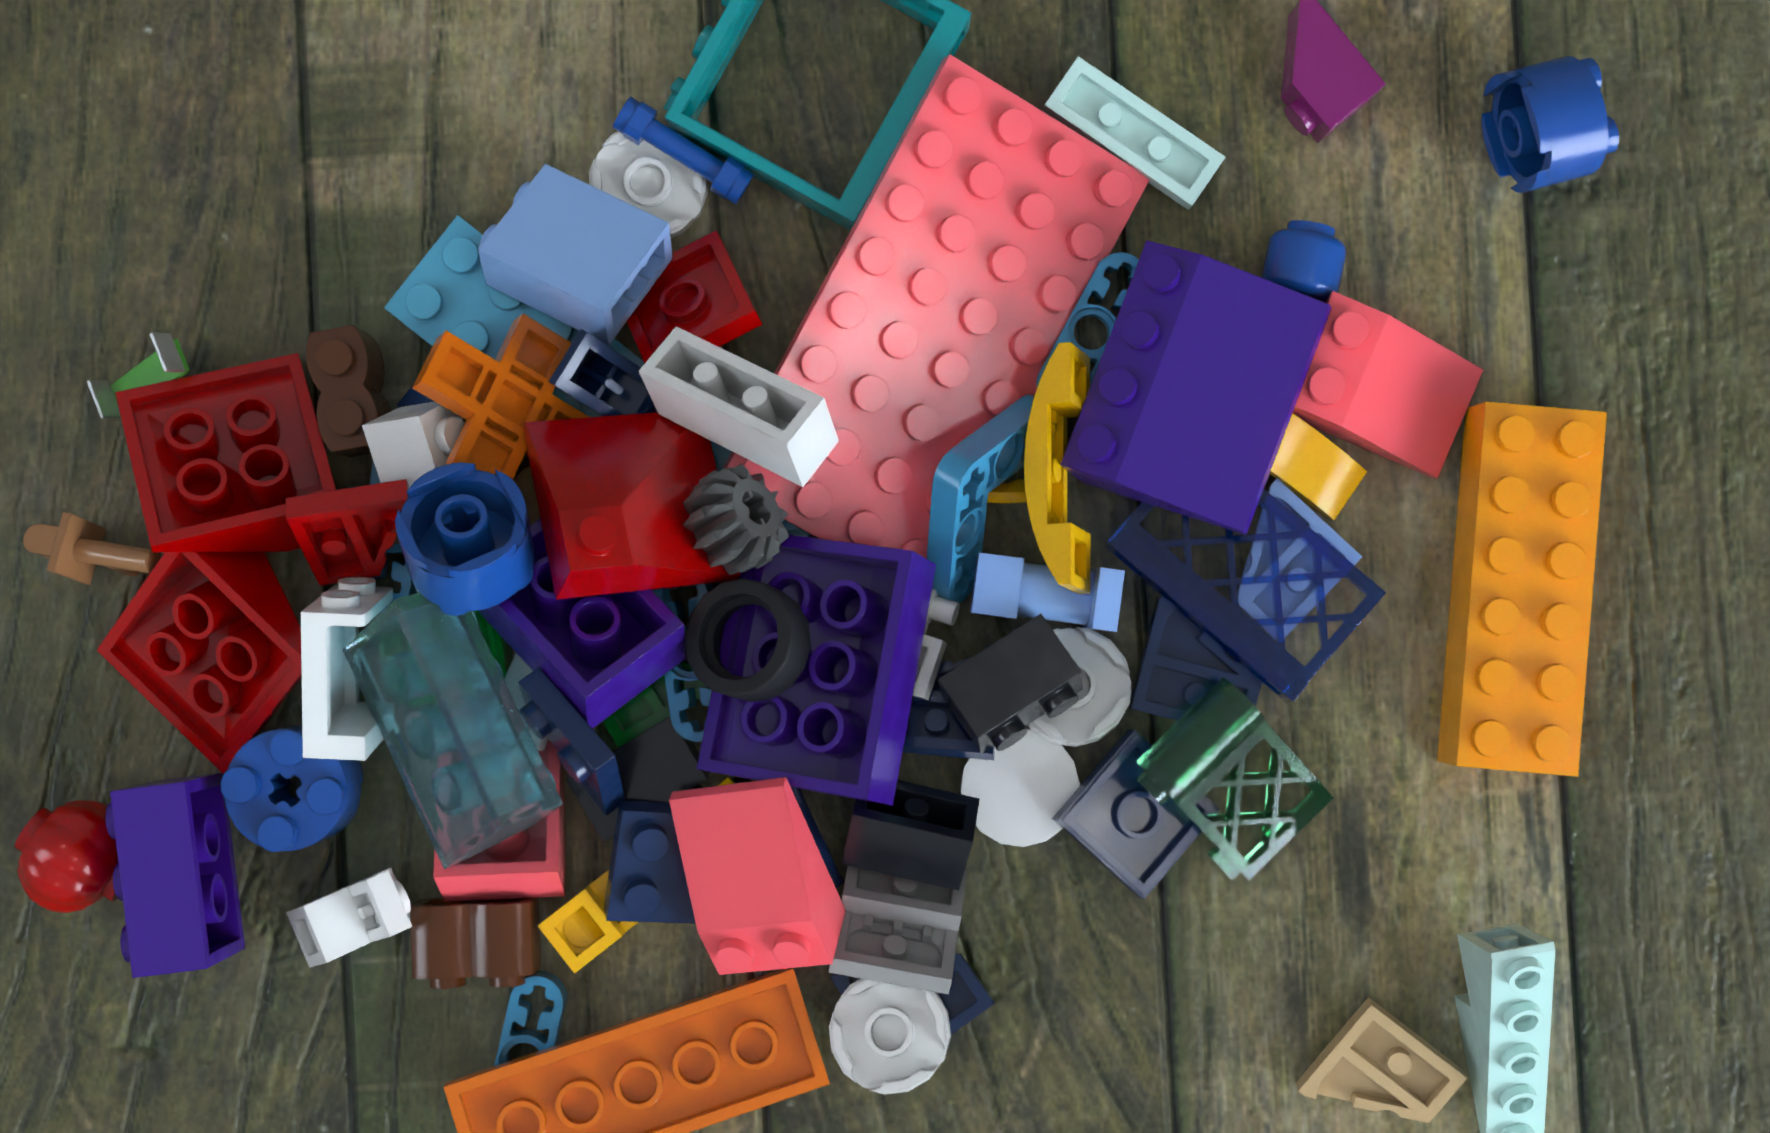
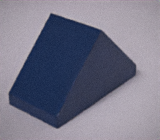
M583 329L579 331L548 381L602 416L657 412L639 374L641 367Z

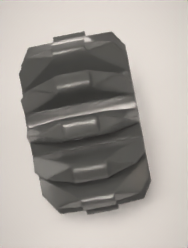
M742 464L734 468H723L718 472L714 470L701 478L699 484L693 487L690 496L683 502L685 510L690 515L683 526L693 532L697 540L693 549L702 548L707 553L709 566L722 565L729 575L737 572L743 573L754 567L758 569L770 562L773 556L780 552L779 547L781 543L789 537L786 528L782 524L788 513L778 507L775 500L778 491L770 492L765 487L762 473L750 475L749 471Z

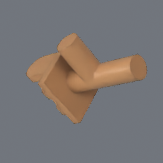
M65 512L62 513L59 527L34 524L27 529L23 538V544L27 551L49 559L46 571L85 585H91L96 565H102L133 577L141 572L150 574L160 560L159 553L152 552V549L103 541L106 528Z

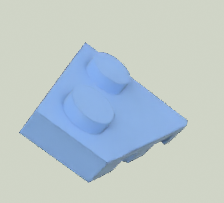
M1276 479L1268 487L1233 604L1273 642L1279 644L1350 571L1362 556L1279 479Z

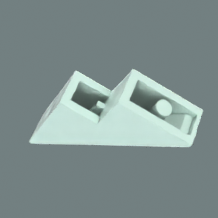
M1517 923L1457 934L1468 993L1454 995L1480 1133H1544L1555 965L1554 941Z

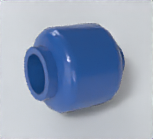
M1304 220L1289 221L1287 229L1276 231L1269 239L1261 278L1323 302L1332 291L1339 292L1347 254L1346 247L1342 241L1334 237L1336 230L1331 226Z

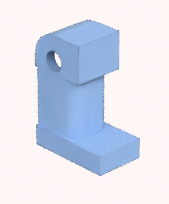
M978 553L970 613L1017 619V616L1035 618L1042 614L1045 620L1079 624L1083 625L1082 628L1117 632L1125 570L1102 567L1091 569V594L1079 595L1060 586L1047 565L1024 562L1025 558Z

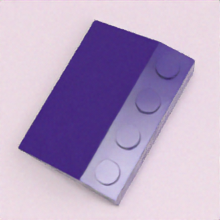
M1146 240L1060 465L1084 484L1247 535L1332 309L1330 304L1205 255Z
M789 535L779 547L780 552L774 555L770 562L758 569L754 567L743 573L740 572L741 576L739 579L745 578L766 583L783 591L799 604L809 623L811 647L806 666L790 688L772 699L749 702L712 691L697 770L755 781L786 777L790 787L893 805L936 564L912 550ZM750 604L734 612L724 625L719 653L724 668L731 674L741 677L753 676L766 666L774 654L778 640L777 622L774 615L762 606Z

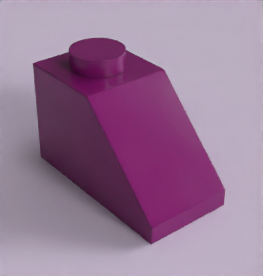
M1299 0L1288 17L1281 99L1287 105L1284 108V112L1293 127L1302 135L1307 136L1310 133L1315 141L1319 143L1371 101L1386 83L1317 0Z

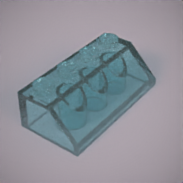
M420 592L395 599L342 649L444 869L452 867L533 826L563 804L556 790L554 777L545 767L530 735L529 726L521 716L504 681L502 668L499 662L492 656L481 633L475 611H468L459 616L448 615L442 612L438 605L426 599Z

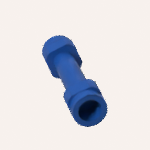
M632 97L626 101L613 124L615 130L622 133L625 138L638 146L643 140L712 182L710 191L725 200L728 199L734 204L739 202L753 179L754 173L744 168L743 164L730 156L726 162H723L656 120L657 110L644 102L640 103Z

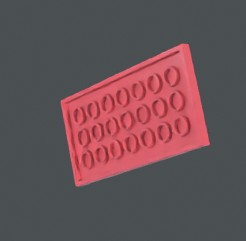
M951 54L944 57L774 374L824 397L839 442L804 487L734 452H731L723 468H734L742 464L749 471L750 475L762 473L765 487L770 492L778 491L775 498L777 505L788 513L784 520L819 539L912 550L927 559L932 483L938 464L951 448L1027 394L1035 395L1037 377L1096 267L1102 259L1110 255L1149 180L1126 162Z

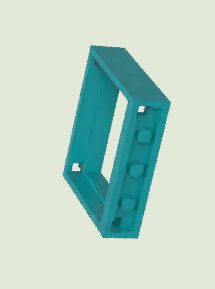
M721 0V5L726 9L715 28L707 25L698 37L692 52V57L697 60L686 80L678 77L670 87L672 93L663 107L668 111L665 115V120L669 128L683 137L685 136L707 152L725 162L729 156L743 164L744 168L754 173V178L851 231L943 58L949 54L955 56L968 33L972 13L950 0H881L933 29L934 32L840 199L697 120L764 0Z

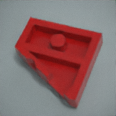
M407 479L334 491L318 490L309 495L286 498V520L319 586L338 583L339 579L347 577L371 578L380 576L386 562V550L393 546L397 536L395 526L398 509L401 511L405 501L408 499L407 490L409 489Z

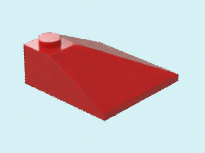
M299 353L115 392L152 552H287L300 548L286 520V498L309 495L318 490L334 491L336 488L318 428Z
M658 412L524 423L523 431L556 600L739 579L741 576L740 572L729 575L722 565L710 567L707 553L702 548L693 549L697 541L694 533L683 526L690 516L685 510L683 502L690 496L693 487L699 484L701 478L714 470L717 471L710 440L659 415Z
M165 552L97 648V651L222 774L226 773L236 753L243 745L258 735L302 678L301 627L263 552Z

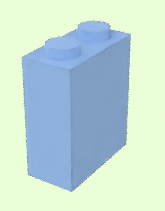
M547 164L541 168L531 182L528 181L521 185L514 197L512 207L498 224L491 225L485 231L478 249L486 285L579 331L583 329L607 345L611 344L673 259L669 222Z

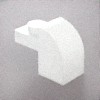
M392 868L373 874L286 912L309 968L328 963L371 942L391 937L412 927L409 897L403 885L396 880Z

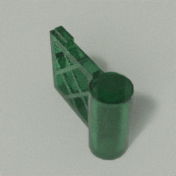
M1222 677L1136 761L1137 765L1143 770L1136 778V781L1160 805L1170 798L1215 845L1207 855L1232 881L1240 873L1250 881L1334 797L1270 727L1257 707L1237 687ZM1263 739L1271 747L1268 772L1244 773L1245 756ZM1285 763L1291 771H1283V764ZM1303 783L1310 793L1293 810H1279L1281 784ZM1267 784L1264 811L1240 813L1242 786ZM1213 787H1228L1225 814L1203 815L1195 806ZM1263 824L1261 841L1243 857L1236 850L1238 826ZM1215 827H1224V834L1222 835Z

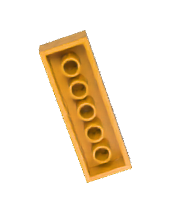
M1483 402L1466 410L1437 761L1460 767L1578 777L1607 412L1497 402Z

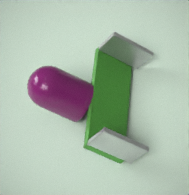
M152 332L150 337L156 349L153 354L111 385L108 380L87 381L101 419H121L115 392L178 379L190 371L178 339H173L171 333Z

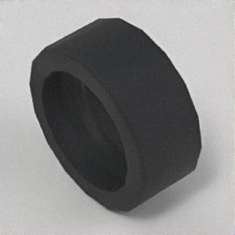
M745 578L722 582L704 594L691 612L685 632L686 657L696 678L714 692L749 702L772 699L790 688L804 670L811 647L809 623L799 604L775 587ZM754 604L766 608L774 615L777 622L778 640L774 654L766 666L753 676L741 677L731 674L724 668L720 660L719 640L722 629L731 615L745 605Z

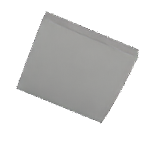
M847 866L841 900L846 912L833 963L830 964L828 973L949 994L953 978L958 930L962 918L967 870L964 871L958 891Z

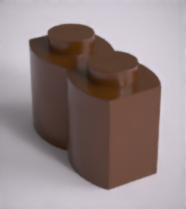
M354 325L311 332L307 342L306 359L310 376L321 392L317 404V423L321 437L328 449L333 453L347 457L371 454L362 425L392 411L388 401L381 393L385 378V366L381 350L370 334Z
M443 897L419 899L411 905L412 978L429 979L430 988L451 989L466 985V977L489 978V986L492 987L520 986L525 984L526 976L533 975L541 967L540 929L538 928L540 924L539 898L444 902Z

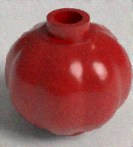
M76 800L60 805L53 812L44 807L25 825L15 842L14 848L22 852L18 860L17 872L22 888L30 900L52 912L70 913L81 911L104 897L111 902L118 899L113 887L114 868L119 864L116 839H112L107 831L105 819L106 804L92 800Z

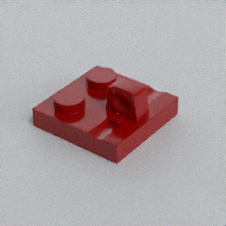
M717 230L672 253L673 259L627 320L644 363H646L675 327L681 328L720 347L763 325Z

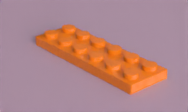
M787 968L446 1082L443 1088L457 1133H690L829 1085L830 1082L794 969Z

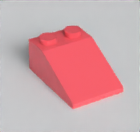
M1332 291L1328 298L1323 301L1330 304L1332 309L1293 414L1316 429L1433 479H1437L1483 373V369L1394 317Z
M492 706L441 707L433 878L444 902L565 897L564 766L557 756L558 751L551 741L548 740L544 751H538L532 763L520 760L510 778L509 786L497 785L477 775L489 745L480 742L483 730L486 728L483 725Z
M787 778L673 791L669 798L696 927L718 974L725 975L832 964L846 910Z

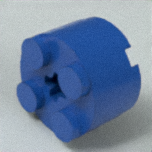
M1564 56L1496 74L1487 82L1483 97L1493 95L1492 111L1482 114V131L1490 161L1499 177L1511 175L1518 183L1511 187L1515 192L1525 193L1591 175L1601 167L1606 154L1616 151L1619 144L1618 128L1614 120L1607 116L1600 91L1602 75L1594 59L1586 58L1579 60L1572 56Z
M459 462L435 468L414 481L407 490L408 499L405 501L401 511L399 509L397 511L395 526L411 580L416 589L426 599L438 605L442 612L448 615L459 616L468 611L482 610L498 605L510 598L518 590L528 586L533 576L534 542L524 496L517 484L508 475L496 469L495 474L476 470L473 463Z
M292 726L262 733L243 745L232 759L228 770L222 777L221 792L232 822L247 839L271 852L294 851L309 847L336 835L352 821L360 804L363 769L360 760L303 758L302 726ZM298 777L302 783L296 790L297 797H293L288 790L292 784L290 778Z

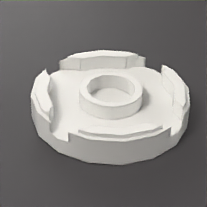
M619 131L613 133L603 143V148L592 162L589 171V185L669 222L671 239L686 232L702 212L708 195L707 179L643 140L638 146L625 138Z
M1075 627V629H1053L1082 671L1083 690L1077 693L1079 696L1078 701L1062 714L1049 718L1045 713L1027 726L1033 733L1052 744L1077 747L1099 741L1117 727L1130 704L1131 680L1126 658L1110 639L1092 629Z
M1027 728L1028 732L1009 748L1002 751H997L995 748L994 760L967 758L963 766L960 784L961 794L980 798L976 827L980 832L1000 844L1026 847L1049 840L1062 830L1052 818L1080 786L1075 763L1064 747L1050 743L1033 733L1029 728Z
M859 979L848 986L836 1003L829 1024L831 1052L842 1072L862 1087L884 1095L909 1092L928 1081L945 1060L951 1038L948 1011L937 992L866 979Z

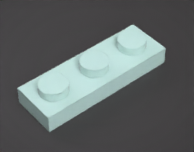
M1079 56L1043 108V111L1132 166L1149 180V184L1187 210H1190L1226 158Z

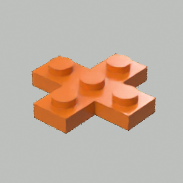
M524 313L513 321L495 359L447 330L438 336L412 389L466 420L445 465L459 462L473 463L476 470L495 474L496 469L513 480L524 454L528 456L523 431L525 422L588 418V415L554 396L552 393L555 386L548 382L572 343Z

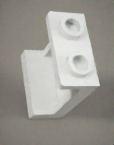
M347 577L339 579L338 585H334L326 592H323L319 598L301 611L303 758L365 761L395 726V703L359 701V627L366 626L393 601V588L376 587V581L373 578Z

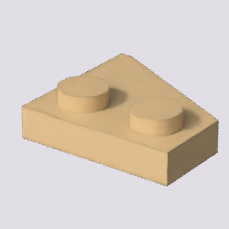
M1368 997L1299 1078L1296 1086L1298 1092L1308 1098L1316 1099L1317 1094L1351 1101L1352 1106L1355 1108L1373 1112L1390 1110L1397 1113L1401 1118L1430 1123L1468 1078L1462 1068Z

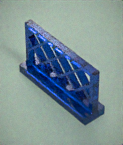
M1265 489L1258 503L1266 510L1267 533L1233 536L1232 530L1224 528L1225 536L1190 539L1189 517L1181 515L1182 539L1158 541L1139 525L1152 509L1156 507L1142 502L1107 540L1105 548L1163 598L1169 599L1174 603L1178 610L1202 631H1206L1223 646L1225 651L1238 662L1244 664L1285 703L1293 702L1309 684L1308 682L1386 594L1382 588ZM1275 518L1291 532L1276 533ZM1301 539L1312 549L1314 573L1279 575L1277 541ZM1268 541L1271 576L1236 578L1234 544ZM1226 544L1228 579L1203 580L1193 571L1191 547ZM1183 547L1184 562L1167 548ZM1322 558L1337 571L1323 572ZM1347 578L1366 595L1351 613L1326 615L1323 580ZM1314 581L1317 615L1283 618L1280 583ZM1271 583L1274 618L1250 620L1239 610L1237 586ZM1229 586L1230 602L1213 587ZM1343 621L1328 638L1327 622ZM1318 623L1320 649L1305 666L1285 650L1283 625ZM1275 626L1276 641L1259 627Z

